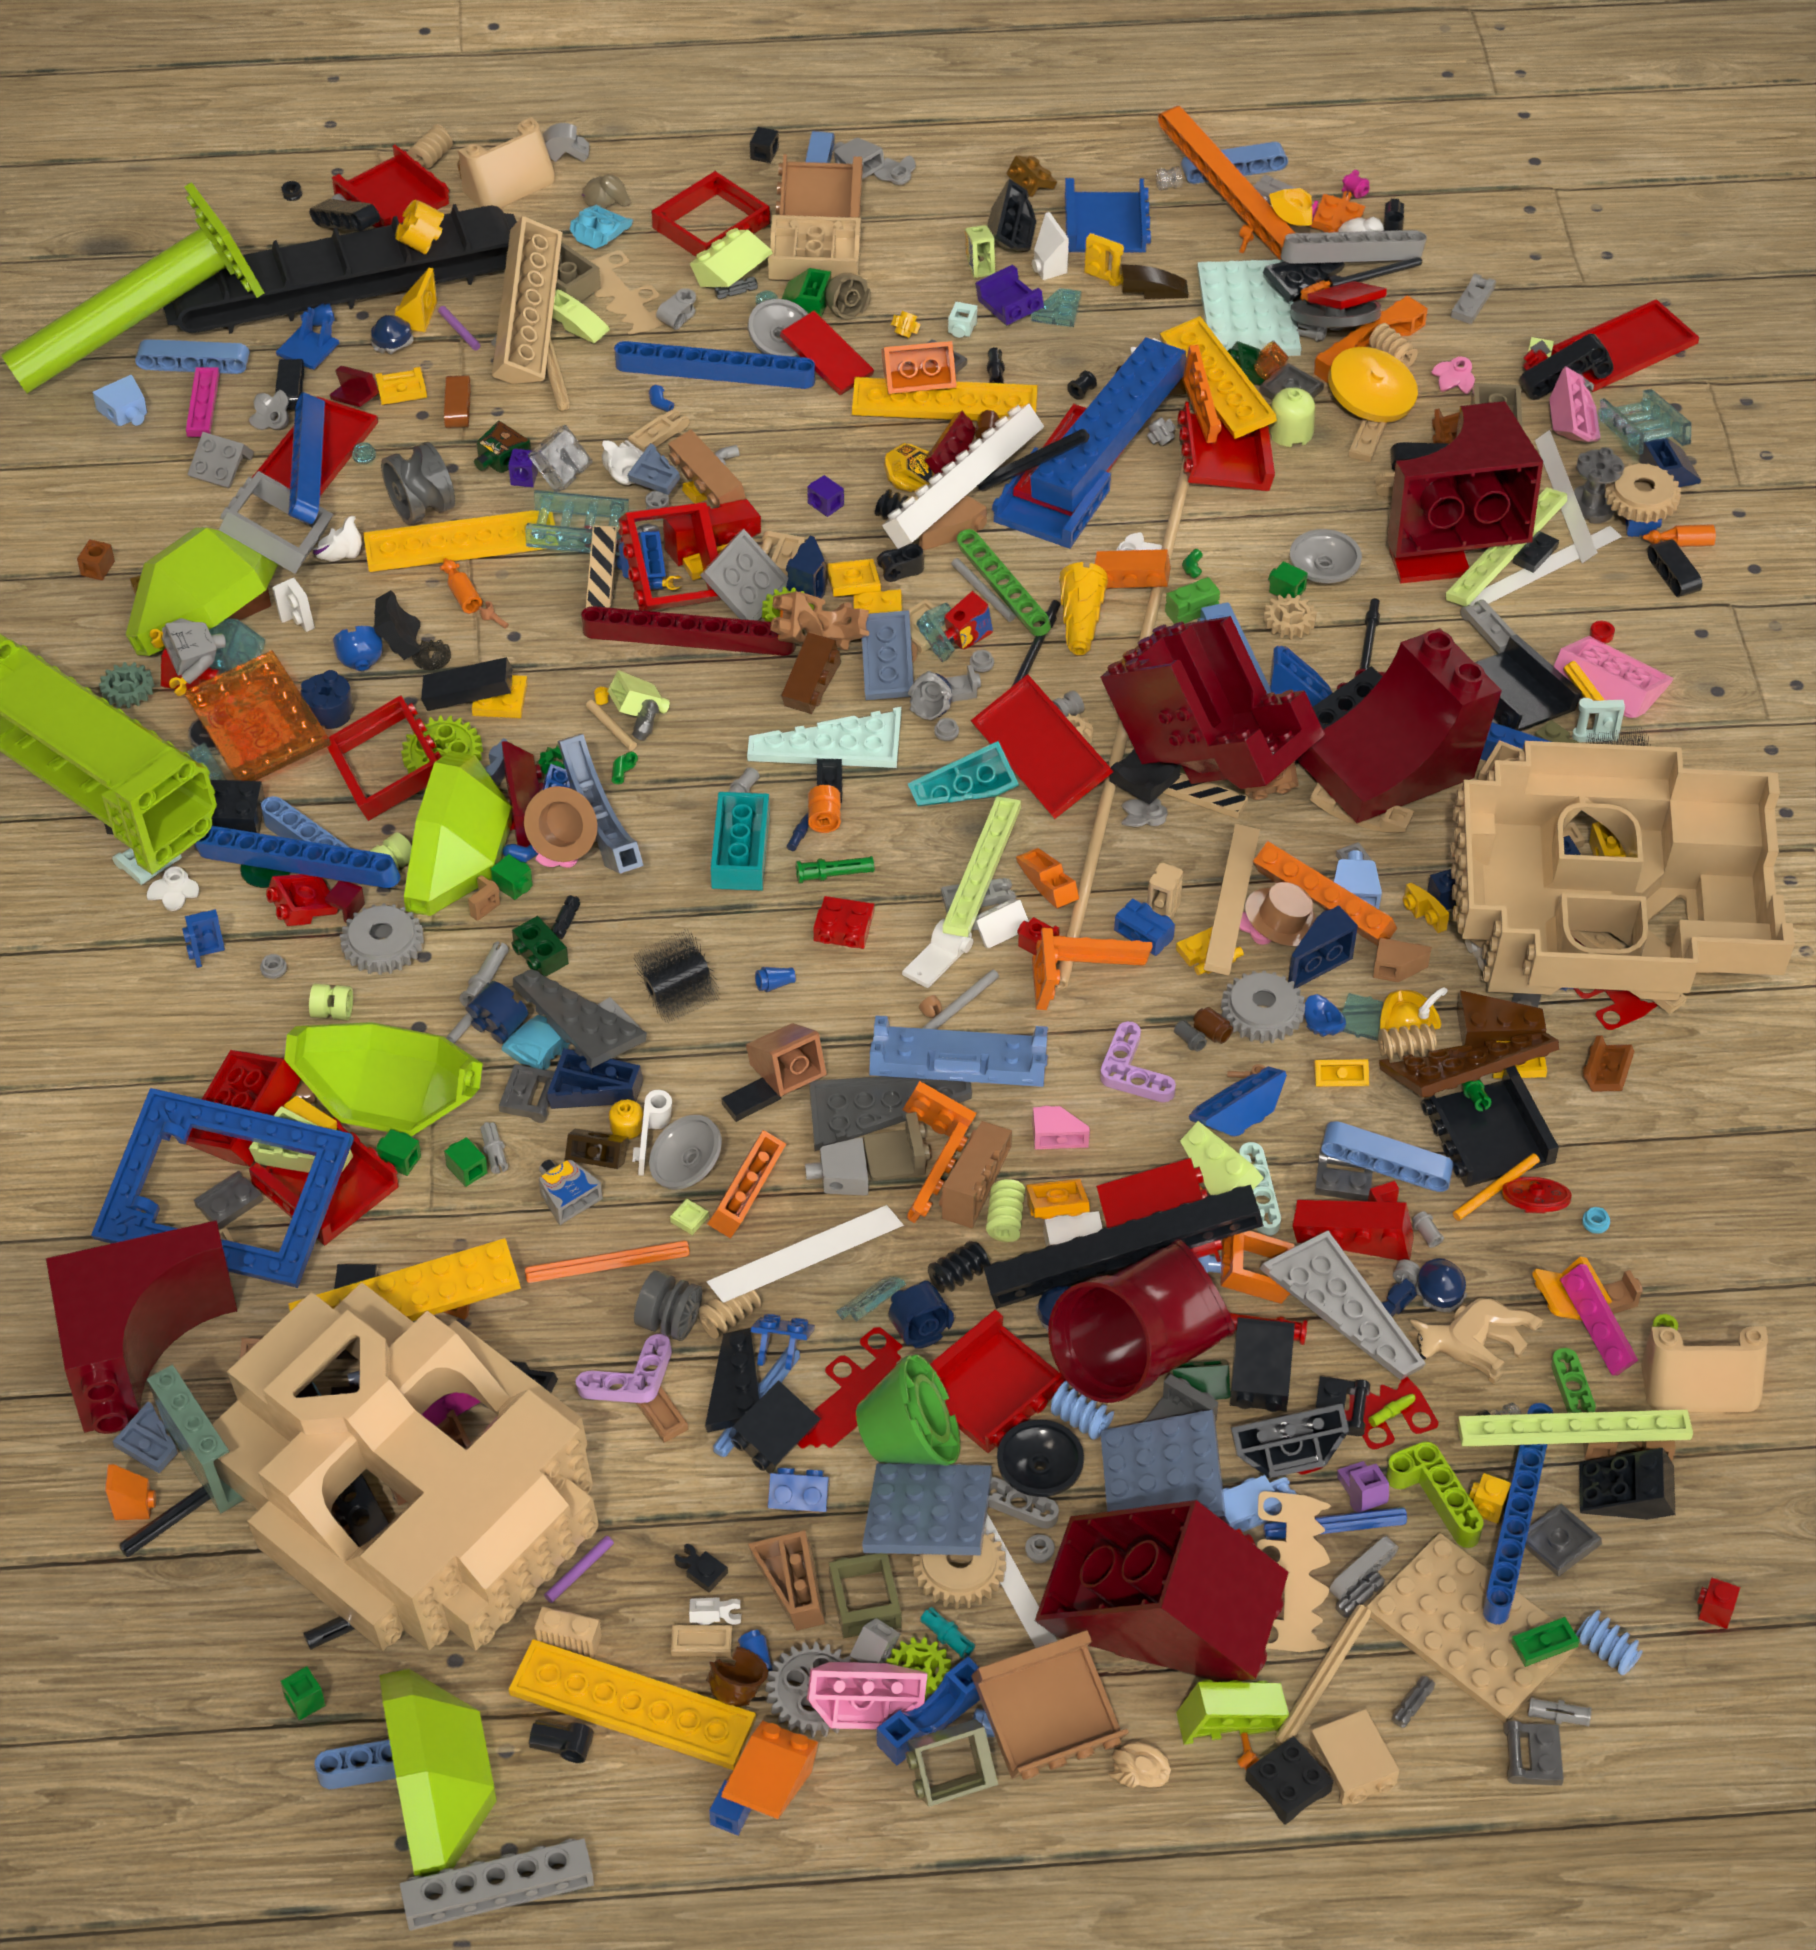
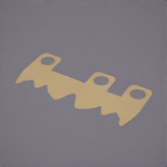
M617 250L590 261L598 266L600 270L601 289L594 292L595 297H615L606 307V310L616 314H626L622 322L634 324L633 329L628 334L649 331L665 324L656 318L657 310L648 312L642 305L659 297V293L652 285H644L630 291L612 270L629 262V259L622 251ZM620 255L623 257V261L619 264H613L609 262V257ZM643 289H649L653 292V295L650 298H641L639 292Z
M1263 1491L1258 1496V1516L1262 1520L1287 1523L1286 1542L1262 1539L1257 1543V1547L1261 1551L1266 1546L1276 1547L1281 1555L1277 1563L1289 1572L1285 1584L1284 1620H1274L1273 1626L1278 1631V1638L1273 1643H1267L1266 1649L1306 1652L1328 1647L1326 1643L1317 1640V1637L1312 1633V1630L1322 1623L1323 1619L1311 1611L1323 1603L1330 1589L1313 1579L1309 1572L1330 1563L1326 1550L1313 1536L1325 1532V1528L1314 1517L1320 1513V1510L1329 1509L1331 1505L1306 1495ZM1273 1497L1281 1502L1282 1510L1278 1515L1272 1516L1265 1512L1263 1504L1267 1498Z

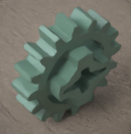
M123 662L122 667H118L115 664L113 665V671L107 669L105 671L106 676L100 677L101 683H99L102 697L108 700L110 705L116 703L117 708H121L122 705L130 708L133 703L140 706V700L147 701V695L153 694L154 681L151 671H146L144 665L137 668L135 662L131 666H127V663Z

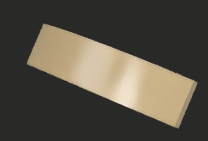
M1317 783L1310 797L1314 804L1334 817L1374 831L1405 832L1414 815L1413 810L1396 805L1388 809L1386 813L1356 823L1319 783Z

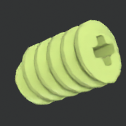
M1004 1179L997 1181L991 1187L986 1231L993 1239L1001 1242H1014L1020 1237L1019 1230L1021 1229L1020 1221L1022 1220L1021 1212L1023 1211L1022 1203L1024 1202L1023 1194L1025 1193V1187L1019 1181Z

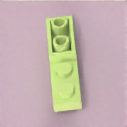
M559 289L555 291L552 318L561 322L566 331L595 343L610 330L607 324L581 302Z

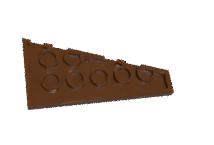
M1545 1031L1513 1036L1511 1042L1506 1043L1496 1042L1495 1040L1485 1041V1046L1472 1048L1471 1044L1433 1050L1428 1053L1427 1057H1414L1413 1054L1403 1056V1061L1390 1063L1389 1059L1379 1060V1066L1381 1071L1417 1095L1431 1097L1442 1090L1454 1089L1462 1083L1477 1081L1482 1076L1500 1073L1505 1068L1525 1064L1528 1060L1537 1057H1545L1549 1053L1559 1050V1040Z

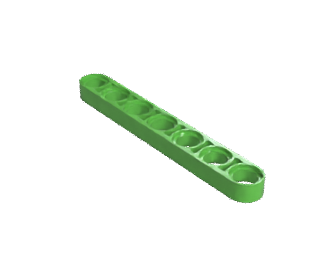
M972 529L961 531L957 536V542L962 553L1031 634L1035 636L1047 634L1051 629V624L1044 610L976 531ZM968 538L974 539V541L969 544H963V541ZM978 552H985V555L982 557H974ZM991 565L997 566L993 571H986ZM1002 579L1009 580L1004 585H998V582ZM1014 593H1020V594H1021V595H1020L1018 598H1016V599H1010V598H1009V597H1010L1012 594H1014ZM1025 607L1033 608L1028 613L1021 612ZM1037 621L1045 622L1040 627L1033 626Z

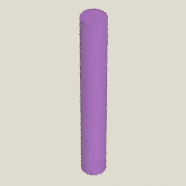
M441 306L438 309V313L473 350H478L481 344L445 306Z
M605 1536L544 1594L547 1601L553 1603L614 1544L612 1539Z

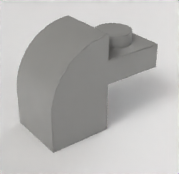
M568 123L554 124L542 134L550 159L555 162L565 152L584 162L589 155L590 143L584 138L577 136V127Z

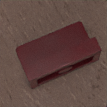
M341 365L335 370L341 386L329 396L331 400L361 407L376 396L379 391L372 373Z

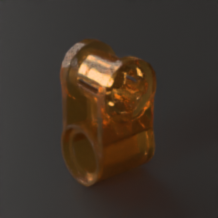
M1273 340L1260 351L1259 357L1254 364L1255 370L1260 377L1267 380L1274 371L1285 366L1289 356Z

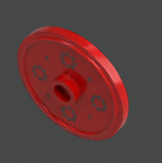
M1520 1177L1505 1183L1502 1188L1503 1198L1509 1204L1524 1209L1525 1213L1546 1214V1212L1562 1210L1571 1203V1191L1563 1184L1546 1178Z

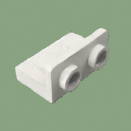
M294 577L272 588L282 623L293 619L296 625L300 624L306 632L315 628L307 595Z

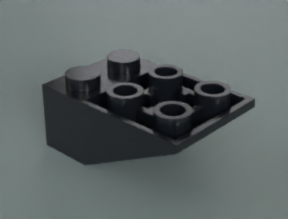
M1664 1448L1579 1462L1581 1514L1645 1520L1676 1515L1674 1464Z

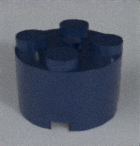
M327 670L301 683L304 716L310 725L314 727L320 725L325 726V729H334L349 721L354 708L350 685L344 677L338 675L334 670Z
M496 981L487 982L465 1007L466 1011L473 1018L471 1021L472 1026L479 1032H484L485 1030L490 1032L493 1039L500 1044H503L528 1016V1010L521 1000L517 1004L512 998L515 993Z
M923 1281L904 1291L899 1290L891 1297L892 1304L888 1312L889 1320L908 1346L911 1344L914 1348L919 1349L931 1346L943 1338L941 1333L946 1327L950 1330L953 1325L954 1314L929 1281Z

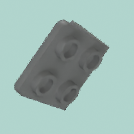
M1170 1374L1164 1381L1162 1399L1144 1422L1213 1410L1216 1422L1218 1402L1210 1394L1202 1393L1193 1388L1186 1380L1176 1378Z

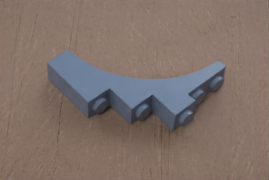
M584 734L559 740L558 745L571 789L582 794L589 801L596 814L597 835L595 842H598L604 866L619 874L644 866L637 841L631 838L625 831L606 797L589 754Z

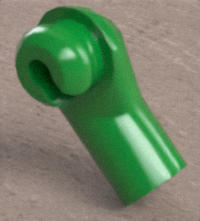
M1194 549L1182 562L1185 573L1189 574L1193 579L1202 573V569L1198 567V561L1203 557V554L1198 549Z
M629 751L614 760L611 779L614 784H622L624 782V773L636 766L638 761L636 753Z

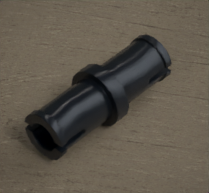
M993 347L988 350L989 362L987 363V372L989 373V383L1003 384L1005 364L1002 361L1001 349L998 350L997 347Z

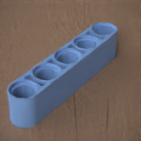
M812 131L805 162L831 163L834 149V133Z
M1268 142L1221 150L1243 176L1279 171L1288 164V158L1279 142ZM1187 156L1182 160L1181 167L1189 183L1209 182Z
M146 339L139 344L135 362L139 368L144 370L195 372L196 367H219V373L241 374L246 370L250 351L247 346L240 343Z
M271 796L262 801L261 808L264 824L279 837L350 848L281 798Z
M1335 1121L1326 1125L1321 1148L1325 1155L1432 1191L1443 1192L1449 1188L1453 1169V1161L1450 1158L1342 1122Z
M389 1740L326 1750L321 1752L315 1759L314 1765L319 1784L326 1789H337L396 1779L393 1761H385L392 1757ZM366 1762L362 1767H355L357 1763ZM327 1768H336L332 1772H324Z

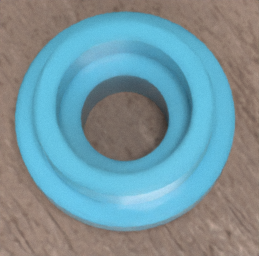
M1593 1207L1584 1213L1582 1224L1589 1232L1599 1234L1608 1230L1610 1217L1603 1208Z

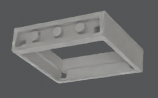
M258 471L253 478L250 476L247 478L243 487L241 486L228 507L222 512L220 519L223 522L219 530L296 574L323 535L334 514L319 506L317 517L312 525L301 521L312 529L299 548L238 513L252 494L287 514L289 512L290 489Z

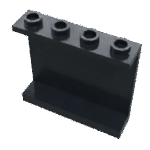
M1517 634L1510 636L1504 652L1475 662L1484 669L1485 673L1502 690L1494 718L1505 727L1523 731L1576 710L1582 695V691Z
M1515 1065L1504 1069L1502 1081L1484 1085V1091L1492 1101L1491 1106L1486 1110L1482 1103H1480L1483 1111H1478L1472 1100L1467 1098L1463 1091L1436 1098L1435 1095L1424 1097V1100L1421 1101L1424 1115L1429 1116L1435 1136L1440 1137L1443 1143L1444 1154L1453 1161L1454 1173L1457 1178H1461L1465 1188L1500 1178L1532 1153L1539 1157L1540 1162L1529 1170L1556 1162L1559 1146Z

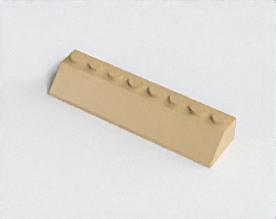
M524 216L510 230L492 369L493 377L511 384L539 382L545 379L562 241L561 231Z

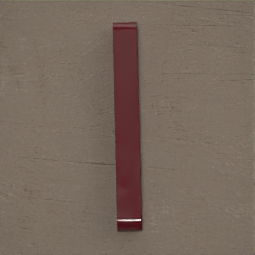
M589 606L581 612L583 634L590 639L788 656L796 649V643L778 640V633L771 630V622L597 606Z

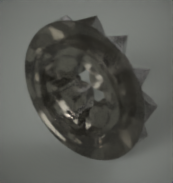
M431 638L430 642L422 640L419 645L420 652L412 656V660L417 667L424 670H436L444 667L450 661L451 651L449 645L444 644L442 640L435 642ZM429 651H434L432 658L428 655Z

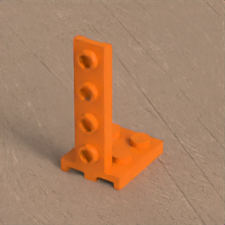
M1042 928V940H1038L1036 944L1037 955L1032 956L1036 1010H1047L1049 1001L1054 999L1055 985H1059L1060 970L1056 969L1057 961L1145 965L1152 950V942L1053 936L1052 928Z
M921 1081L917 1084L902 1110L907 1113L916 1112L918 1121L928 1124L939 1134L949 1136V1139L907 1213L908 1220L913 1223L917 1221L920 1215L925 1218L933 1204L928 1200L932 1193L937 1196L945 1181L940 1178L944 1172L949 1174L956 1162V1159L952 1158L955 1151L961 1152L968 1140L964 1134L976 1115L974 1111Z

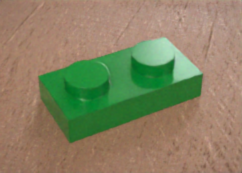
M1566 1617L1512 1636L1511 1644L1525 1667L1577 1648L1580 1642Z

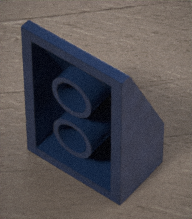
M1339 905L1331 910L1323 911L1316 918L1293 952L1288 983L1293 981L1294 989L1353 959L1358 925Z

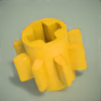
M901 311L900 316L894 315L891 325L896 327L894 333L910 338L911 333L917 334L921 325L916 322L917 316Z

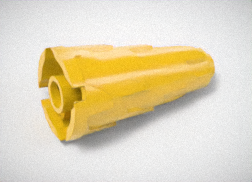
M1083 562L1069 564L1061 570L1059 576L1066 643L1069 650L1075 655H1084L1090 651L1091 643L1095 636L1096 624L1099 623L1101 604H1104L1108 576L1103 568L1093 563H1090L1089 568L1083 567Z

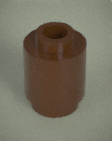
M985 410L978 416L975 432L976 439L980 438L981 440L983 438L982 433L991 427H996L994 423L1000 418L995 411Z
M1211 1007L1201 1008L1193 1018L1194 1028L1199 1032H1203L1205 1037L1214 1043H1225L1233 1032L1230 1021Z

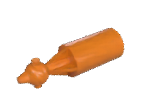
M1713 524L1676 525L1674 528L1660 533L1658 530H1651L1648 534L1643 535L1642 539L1649 541L1651 544L1673 539L1679 547L1714 546L1716 531Z
M444 558V563L440 566V570L449 574L448 586L465 613L478 611L479 606H482V599L467 574L456 570L459 568L458 563L456 564L453 560Z

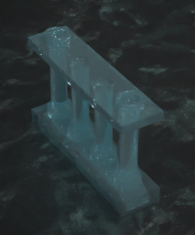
M1652 389L1643 390L1641 402L1614 407L1605 398L1600 399V408L1598 409L1600 421L1639 455L1643 454L1644 442L1673 437L1682 446L1691 444V422Z
M535 490V510L539 511L537 524L527 523L526 547L591 553L592 530L596 516L609 517L608 526L618 528V519L626 512H629V499ZM549 512L563 513L560 526L546 525ZM572 514L586 515L584 528L570 527ZM617 532L615 554L617 556H620L619 544L622 543V535Z

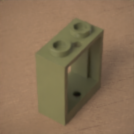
M867 1553L860 1557H843L829 1562V1579L843 1639L859 1636L863 1627L875 1618L893 1629L901 1628V1609L887 1553ZM882 1572L889 1605L848 1612L840 1579Z
M977 1719L907 1741L909 1751L905 1753L910 1770L914 1769L916 1780L912 1782L917 1799L921 1798L928 1807L998 1785L985 1727ZM968 1737L977 1773L930 1788L921 1751Z

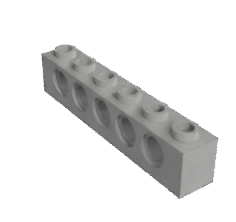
M584 1838L579 1840L567 1839L558 1845L550 1847L538 1846L529 1852L517 1855L505 1854L499 1859L489 1862L476 1861L468 1867L456 1870L451 1868L444 1869L435 1875L427 1877L415 1876L409 1878L406 1882L400 1883L409 1931L594 1886L592 1868ZM555 1864L565 1865L563 1868L558 1870L551 1868ZM526 1871L534 1872V1874L530 1877L520 1876L523 1872ZM494 1879H503V1882L500 1884H490ZM464 1886L473 1887L468 1892L459 1891ZM432 1894H441V1897L436 1900L428 1899Z

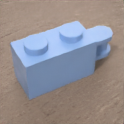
M1265 1475L1258 1478H1249L1241 1485L1231 1489H1223L1226 1515L1219 1516V1518L1234 1530L1240 1528L1242 1532L1269 1522L1262 1520L1258 1516V1496L1261 1492L1297 1493L1295 1490L1290 1489V1482L1286 1477L1273 1482H1269ZM1270 1497L1264 1501L1263 1508L1267 1514L1275 1516L1280 1513L1282 1505L1278 1499Z

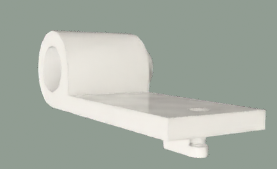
M945 919L940 920L933 931L931 943L902 971V975L915 981L917 984L929 988L964 952L967 953L973 945L971 932L968 937L943 933Z
M653 1090L645 1098L640 1148L634 1147L632 1162L639 1161L638 1175H644L648 1129H662L671 1120L672 1098L663 1090Z

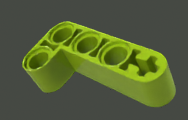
M1421 1442L1391 1455L1386 1472V1479L1389 1485L1395 1489H1405L1419 1483L1456 1543L1464 1548L1476 1546L1480 1541L1484 1522L1483 1518L1439 1448L1431 1442Z

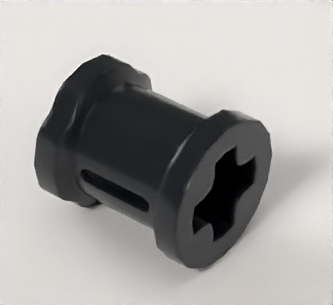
M1084 370L1080 373L1077 380H1072L1067 384L1068 392L1073 398L1080 400L1085 396V392L1097 386V379L1091 372Z

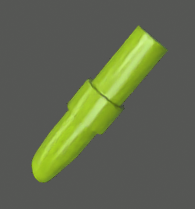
M1409 1394L1395 1402L1392 1401L1384 1406V1409L1369 1417V1423L1371 1426L1376 1427L1389 1418H1394L1415 1401V1395Z

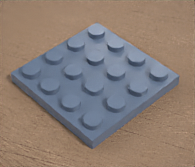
M1213 1410L1105 1429L1100 1432L1107 1511L1197 1500L1216 1516L1226 1515L1216 1422Z
M877 1463L862 1543L863 1553L981 1555L992 1479V1466Z

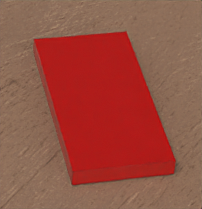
M812 311L780 332V337L800 357L809 358L814 361L815 372L839 395L854 387L855 377L869 378L874 373V369L815 311Z

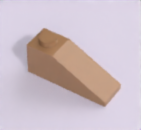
M968 495L964 496L919 536V546L923 550L957 541L958 534L963 530L972 529L976 532L982 530L987 523V507Z

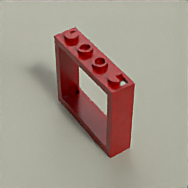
M713 171L651 211L652 228L695 257L700 252L711 248L713 242L723 239L731 229L749 230L755 234L770 224V206L716 171ZM716 195L749 215L707 243L675 223L676 220Z
M706 502L626 512L618 519L620 525L618 532L622 535L624 542L623 554L629 564L628 576L629 580L633 582L635 590L633 597L634 600H637L639 610L652 611L721 600L708 584V590L652 598L635 524L638 521L691 515L704 571L718 555Z
M402 695L323 740L359 809L368 821L426 788L434 763L442 757L439 751L434 753L433 749L437 746L429 734L427 736L424 735V732L428 730L421 718L416 720L415 716L418 715V712L412 703L408 705ZM406 718L430 762L367 798L344 754Z

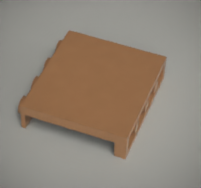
M783 154V163H779L778 174L782 176V182L777 183V195H781L780 201H776V214L786 216L860 218L862 157L853 156V164L787 162V154Z
M1088 1630L978 1668L971 1675L1011 1779L1022 1776L1023 1780L1030 1779L1039 1775V1769L1047 1766H1049L1050 1770L1060 1768L1067 1764L1066 1759L1074 1756L1078 1760L1085 1759L1095 1754L1094 1749L1102 1746L1105 1751L1121 1745V1739L1129 1733L1127 1729L1121 1731L1087 1648L1092 1642Z

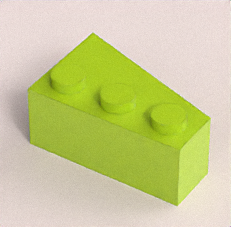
M1204 1680L1198 1682L1176 1712L1184 1745L1192 1744L1195 1737L1211 1735L1212 1740H1219L1222 1738L1221 1733L1239 1731L1240 1736L1242 1733L1251 1735L1277 1731L1289 1716L1281 1683H1269L1268 1681L1242 1683L1239 1680L1229 1682Z

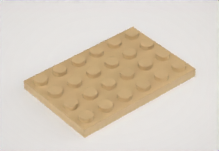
M1439 1533L1366 1607L1371 1610V1619L1502 1722L1506 1723L1577 1648L1525 1667L1511 1644L1512 1636L1555 1620L1515 1590L1508 1620L1499 1625L1488 1622L1483 1616V1607L1491 1571Z

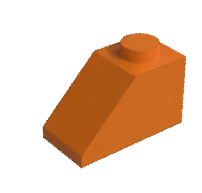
M108 1464L105 1490L114 1519H150L151 1508L156 1507V1491L151 1490L148 1479L115 1464Z

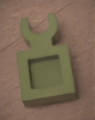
M1553 720L1535 732L1536 737L1551 742L1579 743L1574 739H1569L1570 733Z

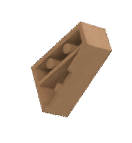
M806 1531L749 1543L748 1546L755 1563L796 1631L824 1625L825 1619L812 1547Z

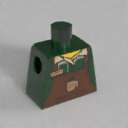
M499 420L477 441L478 457L474 459V464L480 471L490 466L497 472L504 473L509 470V461L513 449L531 450L530 440Z

